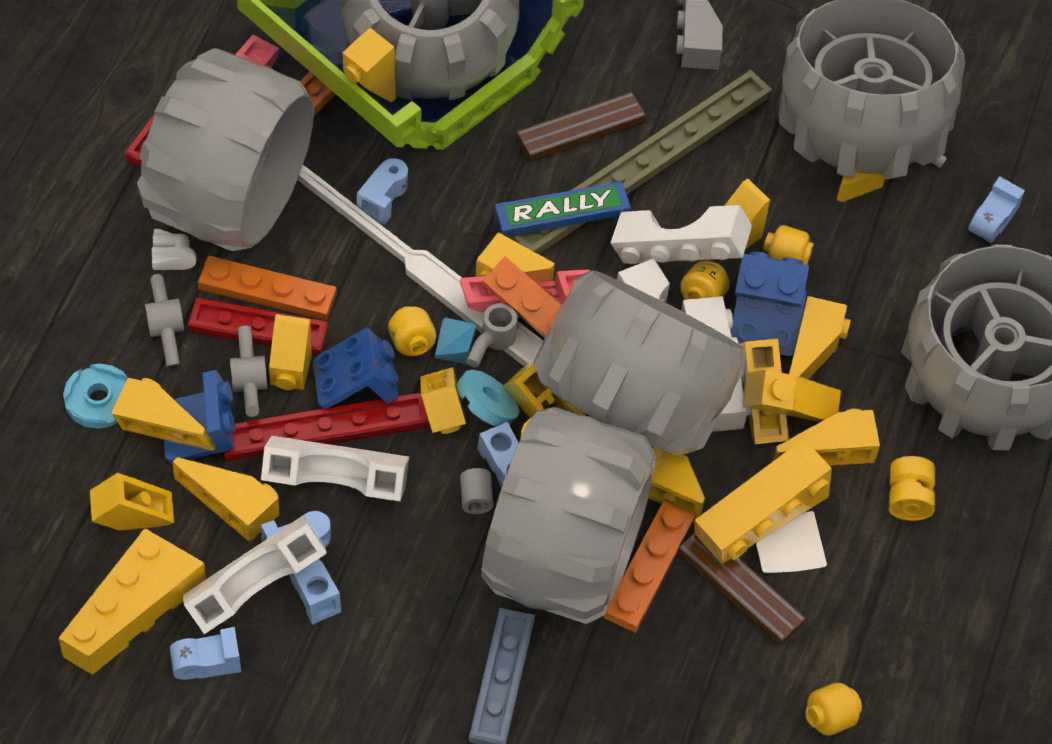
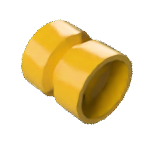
M916 456L901 457L894 460L890 465V513L896 518L909 521L929 518L935 511V492L933 490L935 486L934 463L928 459Z

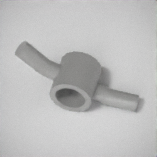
M155 274L150 278L155 302L145 304L150 337L161 336L166 366L174 367L180 365L175 333L184 332L179 298L168 300L164 278L160 274Z
M497 303L486 309L483 317L482 334L475 341L466 360L469 366L475 368L479 366L487 347L503 350L514 343L517 319L520 316L516 314V311L511 306Z
M251 326L238 327L240 358L230 359L233 392H244L245 412L248 416L254 417L259 413L257 390L267 389L265 356H254Z

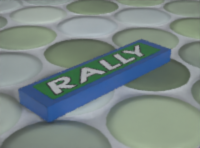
M622 181L495 204L494 208L500 232L506 237L620 216L621 212H630L631 210Z

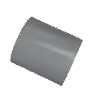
M473 468L462 472L460 475L462 509L471 514H482L490 511L493 508L491 473L481 468Z

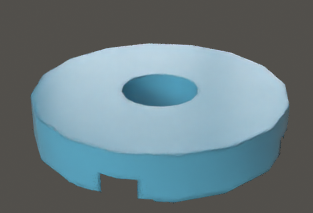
M94 364L83 371L81 368L74 372L66 382L63 393L66 411L75 422L84 427L100 429L113 426L118 422L111 412L128 377L123 371L112 365ZM98 390L108 394L106 398L100 401H94L89 398L91 393Z
M472 369L466 371L459 379L457 390L460 398L463 399L466 396L470 402L468 404L469 410L481 420L493 426H498L505 422L511 425L518 417L519 408L517 402L505 390L503 385L492 376Z

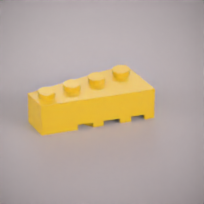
M803 439L695 519V535L721 564L730 559L735 560L744 554L750 546L827 499L830 492L832 468Z
M144 529L59 637L63 657L92 675L128 647L129 641L142 631L145 633L154 626L155 620L161 615L183 602V594L206 580L204 562L151 531Z

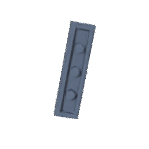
M504 608L499 609L469 735L470 743L506 744L534 624L535 615Z

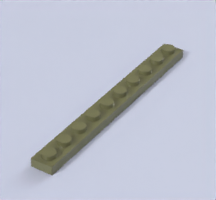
M752 70L748 71L572 190L622 181L626 195L765 102L771 97L772 89ZM586 222L508 236V238L540 254Z

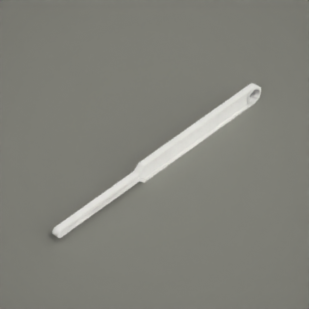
M302 166L297 179L299 182L405 263L407 276L466 322L476 324V329L482 333L484 313L467 307L460 285L462 277L427 250L411 249L306 166ZM517 321L515 341L510 347L503 350L525 367L534 361L544 341Z

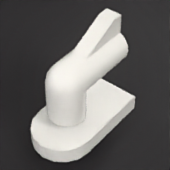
M154 229L152 247L153 270H185L192 268L196 264V253L193 249L189 248L190 241L188 236Z

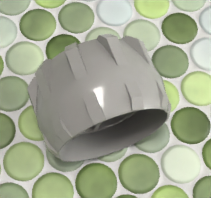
M342 0L341 15L345 34L350 44L371 28L394 46L396 96L408 100H413L415 97L425 99L447 98L450 101L464 97L465 91L475 87L488 76H496L505 65L506 53L517 31L519 20V0H411L412 20L409 26L392 18L382 8V0ZM471 14L464 21L442 29L448 23L450 16Z
M834 0L817 9H813L797 23L794 39L787 46L786 59L782 71L783 83L779 107V123L789 133L795 134L793 148L811 162L821 159L837 167L838 175L854 179L856 173L882 174L885 180L906 176L908 166L913 162L926 165L937 161L945 153L948 132L953 129L956 111L961 98L962 78L965 67L964 52L941 18L904 0Z
M214 48L199 55L197 59L185 63L177 72L176 80L167 91L165 97H161L154 111L156 115L150 127L147 140L142 145L139 157L142 160L141 177L137 181V187L143 206L149 209L153 219L187 232L199 240L211 242L230 251H238L252 248V246L266 237L288 202L309 148L315 115L314 104L300 81L283 75L268 66L259 65L224 50Z
M991 245V247L976 249L966 254H956L941 263L938 274L927 287L920 290L917 303L911 313L908 331L901 351L912 363L905 389L911 401L919 404L929 402L943 416L938 430L952 439L964 429L974 434L987 436L988 445L992 450H1010L1016 435L1030 432L1034 437L1045 440L1052 437V257L1029 249L1013 247L1012 245ZM969 330H973L979 342V347L971 366L960 357L951 338ZM1013 373L1033 376V378L1027 380L1010 381Z
M589 270L575 279L565 301L557 310L554 322L533 362L540 383L550 387L552 393L570 405L603 423L646 436L653 447L666 450L672 454L681 455L704 448L723 409L731 400L735 386L746 367V354L744 347L679 309L606 274Z
M556 407L540 410L534 414L523 432L506 474L486 541L481 577L495 594L513 599L529 608L546 610L585 624L606 614L629 562L652 486L656 459L646 436L603 423L590 416L578 415Z

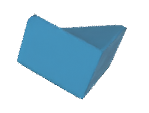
M444 318L435 358L468 365L466 360L474 345L476 324Z

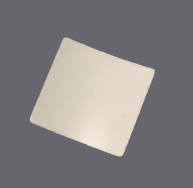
M813 511L801 514L756 543L762 571L765 573L803 571L827 566Z

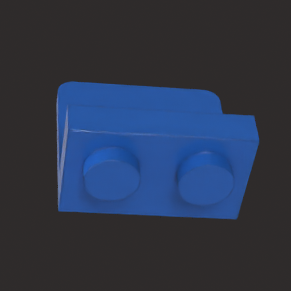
M752 251L749 255H743L735 291L736 296L802 307L809 271L808 265H802L803 262L795 258H783V261L770 259L768 254Z
M807 291L804 292L801 308L737 296L733 326L730 331L731 337H736L738 344L748 341L778 339L780 355H793L799 335Z
M367 327L315 357L313 369L318 404L323 409H328L367 386L387 404L399 398L397 389L399 378L394 369L392 359L395 357V354L389 342L381 340Z
M217 370L203 373L204 392L174 399L205 428L207 434L216 445L214 451L164 440L165 457L170 463H173L177 457L190 460L234 449L233 432L235 431V422L231 413L232 389L228 381H223Z

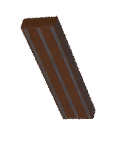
M633 92L519 130L516 132V139L527 159L531 162L644 123L646 114Z
M695 533L678 547L677 553L780 646L805 624L806 618L739 558L735 560L730 559L721 564Z

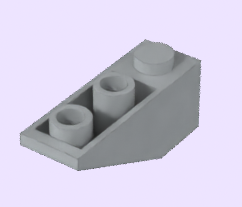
M678 0V5H683V11L678 10L677 29L682 30V35H677L676 54H682L681 67L719 70L722 54L723 25L708 0Z

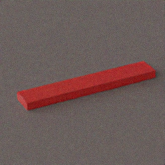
M421 393L399 396V398L388 404L383 399L235 423V431L233 432L234 449L224 452L225 462L264 455L265 445L271 436L333 444L428 428L430 423Z

